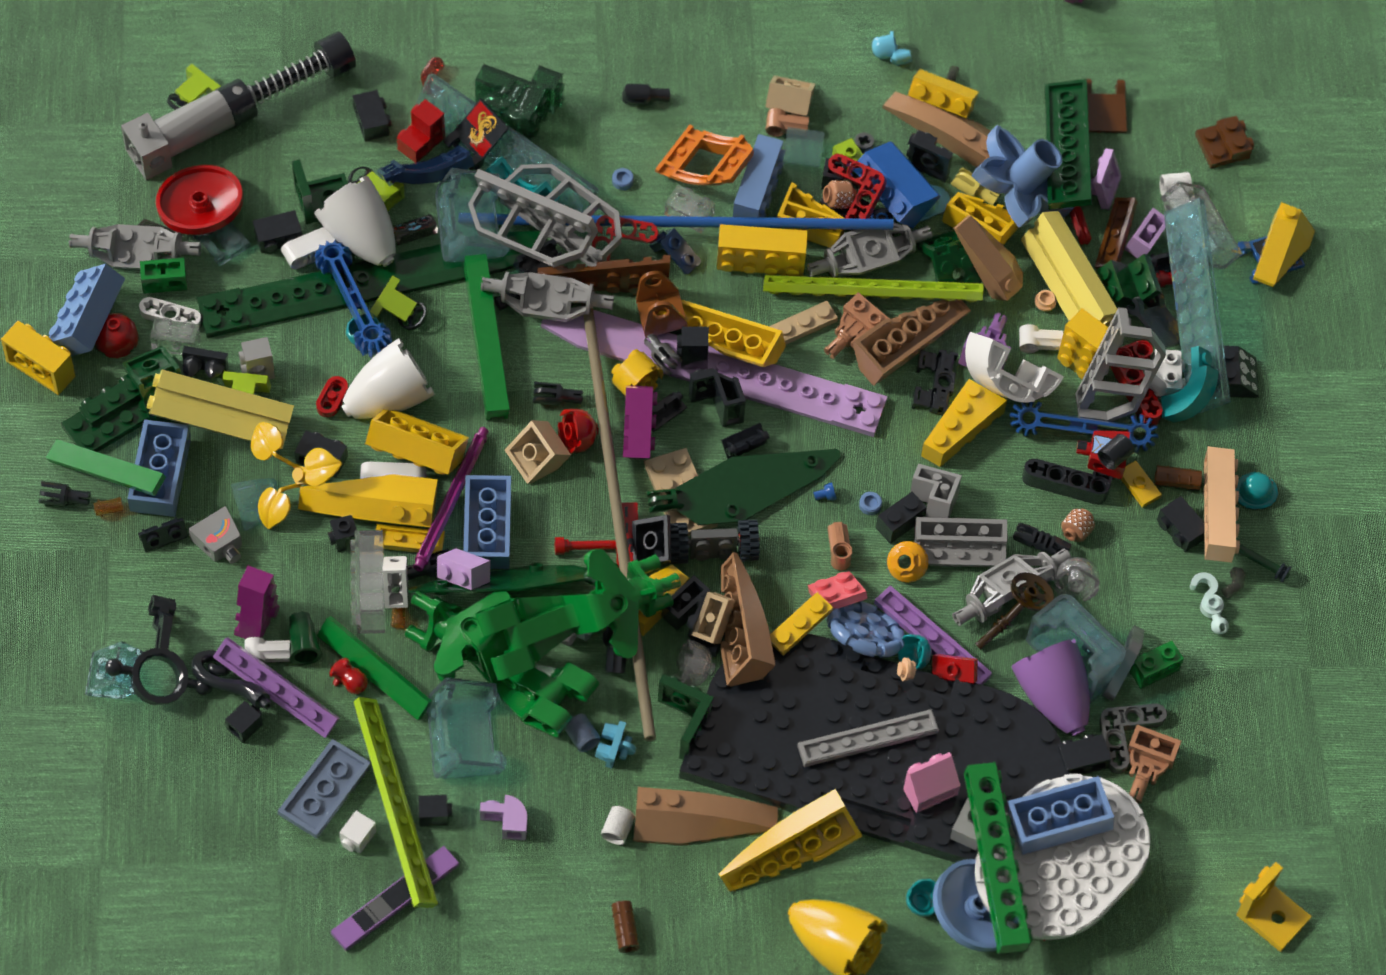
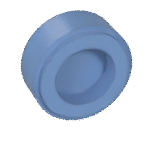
M620 168L614 171L612 184L616 189L627 190L632 187L634 176L630 170Z
M866 492L861 496L859 508L864 514L875 515L881 510L882 499L877 493Z

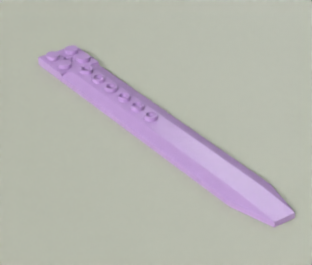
M593 310L600 355L624 362L633 350L638 349L651 358L652 351L644 344L645 335L642 324ZM583 315L568 322L542 320V328L577 348L588 351ZM669 332L656 335L661 343L669 344L677 354V335ZM708 345V369L713 368L718 373L731 378L733 376L737 377L745 399L874 437L887 396L848 384L842 385L775 364L761 367L723 355ZM675 359L673 360L678 365L675 370L665 364L672 372L669 376L689 382L690 373L698 370L681 368V363ZM862 407L865 412L861 411L860 414H857L854 408Z

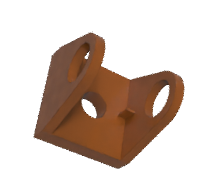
M650 271L645 273L640 278L636 295V303L645 338H648L647 336L650 334L660 335L682 329V327H688L678 287L663 272ZM649 278H661L660 282H658L657 284H645L646 280H648ZM659 311H667V313L664 315H657Z

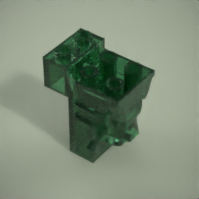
M483 64L475 78V104L482 98L510 129H513L512 132L529 144L532 137L537 136L541 120L544 121L548 112L554 114L557 108H561L565 99L563 95L565 88L563 74L539 65L532 80L529 81Z

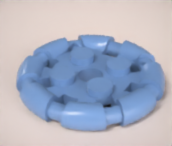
M860 601L839 609H833L826 618L827 625L831 628V633L840 643L845 646L848 645L853 648V651L866 656L890 657L896 655L905 644L904 640H902L905 634L899 624L886 613L877 610V606Z

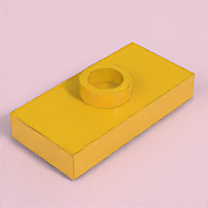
M1137 461L1125 466L1121 480L1142 508L1161 498L1162 494Z

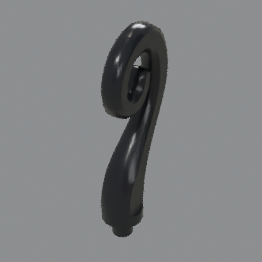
M215 650L201 651L193 657L191 661L192 672L202 683L222 691L240 695L258 709L264 708L268 710L272 706V703L269 701L270 695L259 685L244 680L218 677L228 675L231 672L223 664L218 666L210 663L207 671L203 664L210 661L219 662L213 658L216 653Z

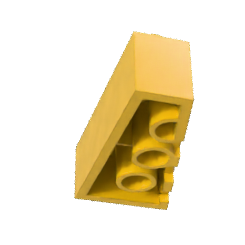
M968 379L924 442L921 457L941 467L958 453L967 442L970 443L980 431L985 430L991 425L992 421L1004 414L1007 400Z

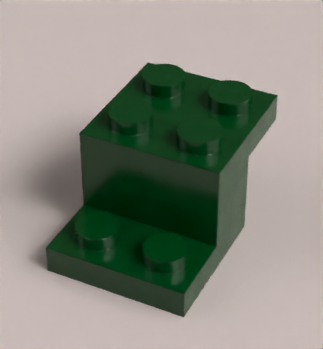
M1146 254L1141 255L1129 265L1110 260L1095 271L1117 309L1118 307L1125 308L1130 304L1135 308L1132 299L1140 297L1144 304H1146L1162 292L1150 256Z

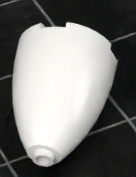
M364 176L360 179V183L352 184L350 182L324 201V208L322 210L320 208L317 209L314 214L325 229L339 243L342 242L344 247H349L353 254L367 262L385 267L395 260L393 257L396 254L394 231L390 216L379 192L370 178Z
M400 338L376 354L351 383L343 398L345 404L342 405L348 417L353 416L355 419L374 418L383 409L401 412L435 395L431 387L426 388L428 383L426 377L409 350H402L403 342Z

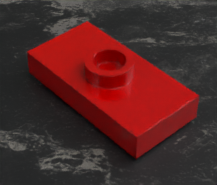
M934 654L932 655V674L937 675L940 679L955 681L957 678L961 682L975 683L977 682L978 659Z

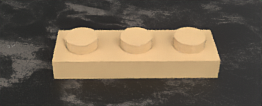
M825 301L770 327L781 330L785 344H789L837 322L838 317L828 301Z

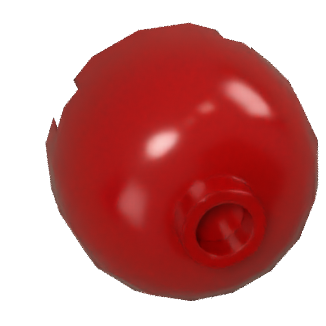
M121 313L109 314L95 342L96 349L109 358H121L129 355L130 351L138 345L139 336L135 323L128 316Z
M564 409L560 416H563L562 422H558L559 438L567 447L569 453H580L588 450L594 444L598 435V424L591 414L583 409Z

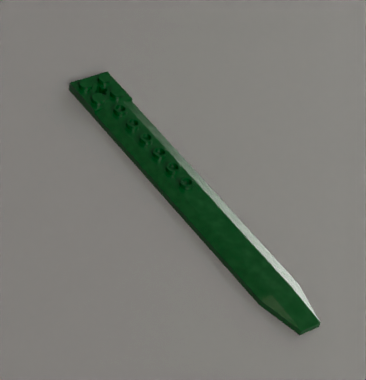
M511 231L507 233L505 238L532 249L540 235V231ZM478 235L395 254L393 256L395 260L385 267L383 265L377 266L367 261L354 263L347 267L364 302H369L379 298L392 276L400 280L396 290L404 294L466 280L464 272L466 255L487 254L489 274H493L514 267L515 258L522 253ZM321 271L243 289L239 287L196 297L207 338L347 307L332 273L323 275ZM339 273L346 288H349L343 273ZM220 310H228L226 316H222L221 313L217 314Z

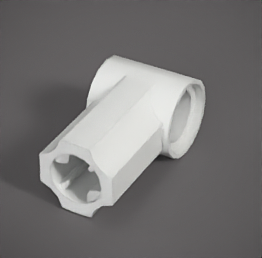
M1023 325L1019 329L1020 350L1024 353H1034L1039 349L1059 350L1063 331L1041 330L1035 325Z
M250 637L245 640V650L264 664L265 662H290V640L265 641V639L260 637Z

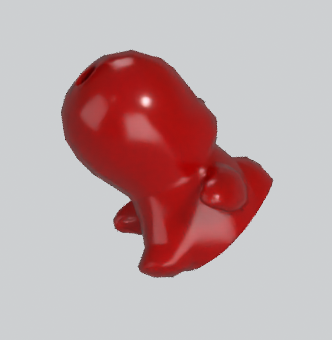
M348 658L337 661L330 670V677H334V686H338L342 682L349 693L356 695L362 693L367 688L368 679L366 675L358 668H353Z

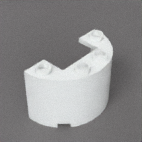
M972 332L968 336L965 350L968 370L976 383L995 394L1018 402H1033L1052 393L1064 378V376L1047 367H1037L1024 359L1014 376L1001 369L1011 350L1009 347Z

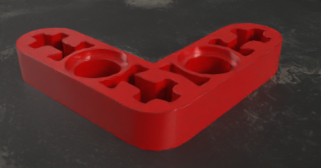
M834 154L828 161L830 170L834 174L861 186L845 219L856 218L858 214L860 219H869L886 187L887 181L885 176L881 172L845 155ZM841 161L844 166L848 167L847 171L840 166L836 169L834 163ZM856 168L863 169V174L859 178L852 177V172ZM879 177L881 183L874 185L871 182L872 179L876 180ZM867 188H869L870 190H872L873 188L874 192L876 193L873 194L871 191L867 190ZM866 195L871 196V203L868 206H862L860 202L862 197Z
M608 215L600 216L596 222L598 233L592 241V246L595 249L598 242L605 241L609 244L616 238L614 220ZM620 217L621 228L624 224H631L634 227L630 235H624L621 231L622 239L647 244L654 243L658 239L659 231L653 223ZM606 220H609V224L612 225L606 231V235L610 236V239L598 236L599 233L603 235L604 229L600 225L605 223ZM637 225H641L640 230L647 231L648 228H651L652 232L655 233L650 235L649 239L646 238L644 233H639V237H635L638 232ZM611 254L607 256V261H610Z

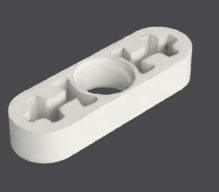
M146 297L139 304L140 314L147 320L186 331H196L201 327V315L195 309L153 297ZM153 306L154 309L146 311V308ZM169 310L177 313L173 318H167L164 314ZM192 317L195 318L191 323H188V320H191Z

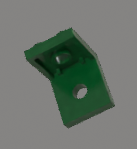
M300 159L292 161L294 189L299 199L301 211L304 214L305 224L320 222L314 214L315 211L319 208L320 210L324 208V197L326 195H332L348 184L345 173L307 182Z
M955 230L935 235L930 240L916 243L918 250L932 258L936 282L982 283ZM957 268H961V277L958 279H954V270Z
M160 346L123 362L122 365L125 372L139 390L149 420L172 422L169 419L150 415V409L146 408L149 396H154L156 387L152 385L156 373L160 374L161 370H166L182 375L180 367L165 347Z
M663 674L659 681L658 702L692 717L680 741L679 759L683 760L685 753L689 754L691 741H695L698 731L702 729L701 721L704 717L707 718L712 711L713 705L711 703L714 697L702 692L696 686H688L682 683L677 677Z

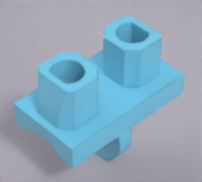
M619 721L618 725L609 723L604 725L601 737L611 740L613 743L612 746L599 742L595 757L606 761L605 767L612 769L617 751L621 752L619 758L623 760L626 759L627 755H632L636 751L635 745L631 743L632 737L626 736L625 740L621 741L626 722Z

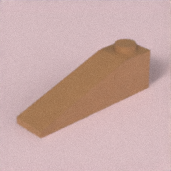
M970 215L954 227L958 238L991 298L1008 301L1022 288L1023 271L1014 255Z

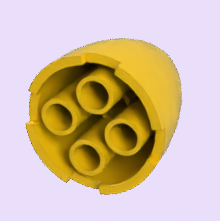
M801 900L798 903H793L788 911L789 921L801 943L821 965L834 975H860L861 973L865 975L883 947V944H881L882 933H886L888 930V924L883 919L857 907L834 901Z

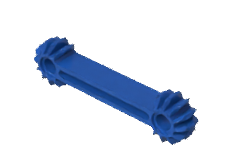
M336 239L333 243H329L326 240L325 245H319L318 251H315L316 266L318 269H321L323 275L332 273L359 329L354 335L355 347L362 356L369 354V357L372 358L373 355L378 354L392 343L391 331L389 328H386L384 322L378 325L374 323L347 267L352 265V253L349 247H344L342 242L338 244ZM339 273H343L349 288H346ZM357 309L361 310L367 325L363 323Z
M1020 402L1023 406L1022 408L1014 404L1013 408L1018 413H1010V417L1017 418L1011 422V425L1020 424L1016 428L1017 433L1025 428L1024 436H1028L1029 429L1032 430L1033 435H1037L1036 426L1093 434L1094 431H1102L1097 429L1098 425L1125 428L1130 432L1129 439L1133 445L1135 444V452H1139L1140 445H1142L1144 451H1148L1146 443L1148 442L1151 446H1154L1155 443L1150 438H1158V434L1151 433V431L1158 428L1157 425L1149 426L1152 422L1151 418H1148L1143 423V414H1140L1139 421L1132 415L1131 420L1133 423L1124 424L1038 411L1042 405L1041 402H1037L1034 407L1033 402H1029L1027 406L1025 402ZM1027 411L1035 414V419L1031 423H1025L1022 419L1023 414ZM1041 417L1070 420L1071 424L1067 426L1041 422L1040 419ZM1138 427H1142L1145 430V436L1142 439H1135L1133 436L1134 430Z

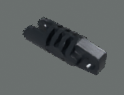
M1021 522L1018 523L1017 531L1013 534V540L1029 547L1033 546L1035 547L1034 549H1039L1041 552L1046 551V554L1054 555L1064 548L1069 552L1072 545L1056 535L1051 536V533H1045L1043 530L1039 531L1038 528Z

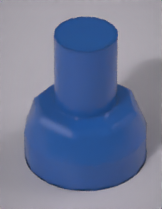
M832 482L824 485L823 490L813 492L816 501L824 498L831 501L837 499Z

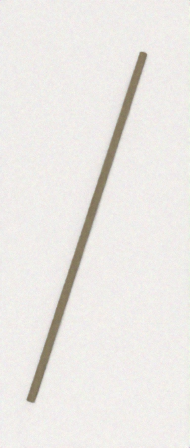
M592 308L589 315H583L619 567L627 578L630 556L596 324ZM638 620V650L636 655L633 656L644 740L653 741L656 739Z

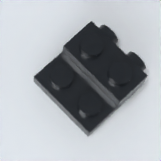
M918 130L916 134L912 133L908 141L910 146L906 153L908 160L918 171L946 183L950 174L953 153L944 147L936 146L938 138L928 132Z

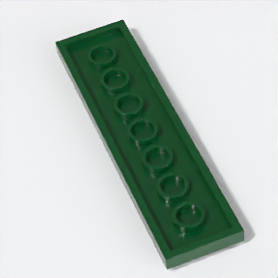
M1087 79L1046 83V140L1059 150L1062 157V164L1047 178L1049 210L1092 205Z

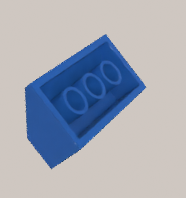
M891 141L866 151L858 160V162L881 172L885 176L887 184L879 200L896 220L903 225H908L913 229L941 197ZM854 169L856 174L859 177H861L863 174V169ZM879 177L871 181L874 185L881 183Z

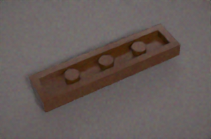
M1115 197L1096 260V270L1110 260L1121 262L1138 204L1136 198Z

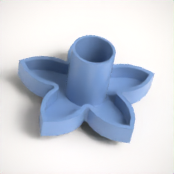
M998 125L988 134L986 144L990 157L984 160L971 176L988 190L1005 194L1007 211L1019 228L1027 225L1039 211L1041 213L1059 211L1062 217H1066L1074 209V207L1049 210L1047 178L1062 164L1061 154L1051 142L1038 139L1025 151L1015 136Z

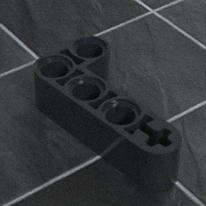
M1035 458L1029 459L1025 463L1022 474L1023 482L1030 487L1096 505L1106 501L1113 478L1100 472L1093 471V474ZM1073 483H1078L1081 486H1075Z

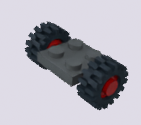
M739 520L738 534L737 528L691 530V538H688L687 523H670V564L688 563L689 548L690 559L704 561L709 558H719L727 560L733 552L736 553L737 546L741 561H759L760 545L757 520Z

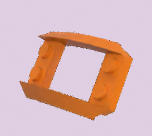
M689 125L656 167L655 171L688 184L717 186L733 183L753 157L754 151L744 135H740L737 138L725 137L705 130L701 132L694 129L692 125ZM700 148L715 154L724 155L710 175H698L683 171Z

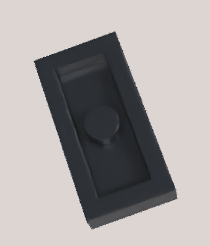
M184 346L182 367L185 376L193 377L199 370H205L207 376L213 379L228 370V353Z

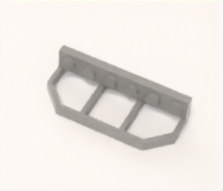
M553 164L521 165L505 179L508 182L514 183L522 175L551 174L561 183L546 198L554 201L569 187L591 203L583 212L584 214L591 216L600 209L614 220L616 238L602 251L590 245L585 256L579 258L587 266H596V262L607 261V256L621 244L622 235L619 212ZM500 198V203L512 210L516 201ZM522 207L518 216L540 232L550 218L549 215L542 216L530 207ZM556 222L548 236L550 239L554 238L557 244L568 252L579 249L584 241L583 237L573 233L576 229L572 225L566 226Z
M478 169L474 176L478 183V188L468 205L479 235L553 267L585 256L598 233L593 217ZM492 191L504 200L511 199L516 201L498 234L481 228L475 208L484 192ZM522 207H530L542 216H550L532 249L505 238ZM556 222L570 224L582 233L588 232L580 248L554 258L539 253Z
M1118 307L1075 393L1078 417L1112 422L1137 412L1166 356L1165 345L1151 328L1131 326V319L1128 318L1126 308ZM1124 336L1147 339L1158 351L1153 360L1116 355L1119 346H1122ZM1109 366L1147 371L1140 386L1102 381L1104 375L1108 374ZM1096 392L1134 396L1131 402L1109 411L1088 409L1090 403L1094 402Z

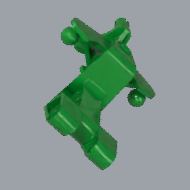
M594 549L587 552L584 556L587 576L595 580V589L590 594L510 598L476 612L475 615L483 636L502 630L508 646V650L504 651V654L491 658L497 680H503L535 668L537 662L574 633L575 635L597 632L608 625L613 631L610 644L613 646L615 654L623 658H632L638 650L639 610L648 618L656 615L657 611L672 607L673 599L667 591L681 587V581H675L680 579L676 573L662 579H652L645 573L660 569L661 567L658 556L654 554L640 561L634 560L629 562L626 578L604 550Z
M417 591L416 595H413L411 603L427 611V615H429L427 632H424L411 624L406 629L405 637L418 643L427 652L440 645L434 663V670L442 683H451L455 679L456 671L463 668V661L467 660L524 724L553 737H559L572 719L570 713L559 706L566 696L569 698L575 697L586 702L599 687V681L593 675L570 662H567L562 668H551L536 664L535 668L503 680H497L491 658L504 654V651L508 650V646L502 630L483 636L475 613L510 599L506 591H495L462 611L460 606L454 603L449 604L438 596L430 598Z

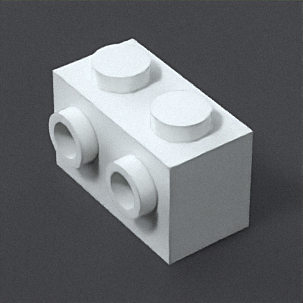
M1155 349L1152 360L1158 352L1157 349ZM1166 350V356L1156 373V376L1166 383L1165 395L1177 393L1186 385L1185 378H1182V372L1185 371V359L1181 358L1180 350Z

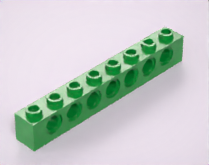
M996 762L968 765L964 772V778L997 953L1026 951L1033 937L1032 930L1027 928L1026 923L1028 909L1022 902L1024 889L1022 882L1018 881L1017 876L1019 874V863L1017 859L1014 860L1013 855L1015 842L1014 838L1010 837L1009 834L1011 827L1010 817L1005 814L1006 796L1004 792L1001 793V771L997 770ZM981 787L989 788L991 793H985ZM985 809L993 810L996 815H989ZM990 831L997 832L1000 837L995 838L991 836ZM994 854L1002 855L1004 860L996 859ZM998 876L1007 878L1008 883L1001 882ZM1002 899H1009L1013 905L1008 906L1004 904ZM1008 921L1014 922V923L1016 924L1017 928H1016V929L1010 928V927L1007 925V922H1008Z

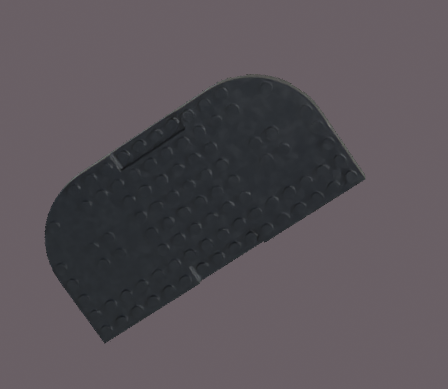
M807 634L784 656L772 646L775 666L763 679L735 686H727L723 664L721 665L706 693L714 697L711 703L713 705L712 711L707 718L704 717L701 721L702 729L698 731L695 741H691L689 754L685 753L679 770L680 779L758 803L778 807V809L791 813L798 811L836 789L861 834L954 863L967 859H976L978 854V847L974 850L950 839L952 829L968 798L964 772L968 765L996 762L997 770H1000L1002 775L1001 793L1004 792L1006 796L1005 814L1008 811V801L1023 797L1030 789L1045 780L1069 775V771H1066L1058 749V745H1061L1062 742L1057 732L1039 711L1024 700L985 685L961 682L957 678L955 681L940 679L937 675L918 669L913 679L902 681L901 677L897 674L898 663L853 651L852 647L845 646L839 641L813 634ZM932 709L939 729L937 734L804 767L797 747L800 742ZM950 752L960 782L958 795L916 813L903 790L907 771L916 763L923 764L930 761L937 754L944 755ZM981 787L985 793H991L989 788Z

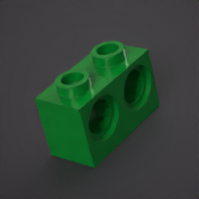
M184 258L140 261L143 294L188 290Z
M1170 641L1138 656L1129 672L1139 688L1142 689L1180 671L1184 658L1174 642Z

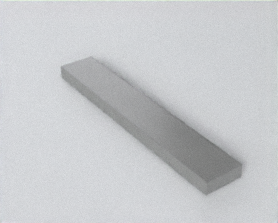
M932 709L800 742L797 747L803 765L807 767L937 734L939 729Z

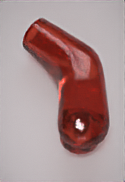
M440 57L431 58L420 74L421 83L427 95L435 93V77L444 68L443 60Z

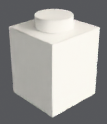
M355 811L339 832L342 846L349 851L355 850L361 853L376 833V822Z

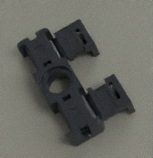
M940 350L937 355L932 352L920 351L916 372L920 373L921 369L928 368L931 372L935 371L932 389L926 391L922 390V387H915L911 405L912 409H915L917 405L926 408L930 407L929 411L932 414L942 416L948 409L949 397L952 396L954 391L956 373L952 371L954 361L958 357L956 352L947 354L946 350ZM946 379L949 382V386H941L938 380Z

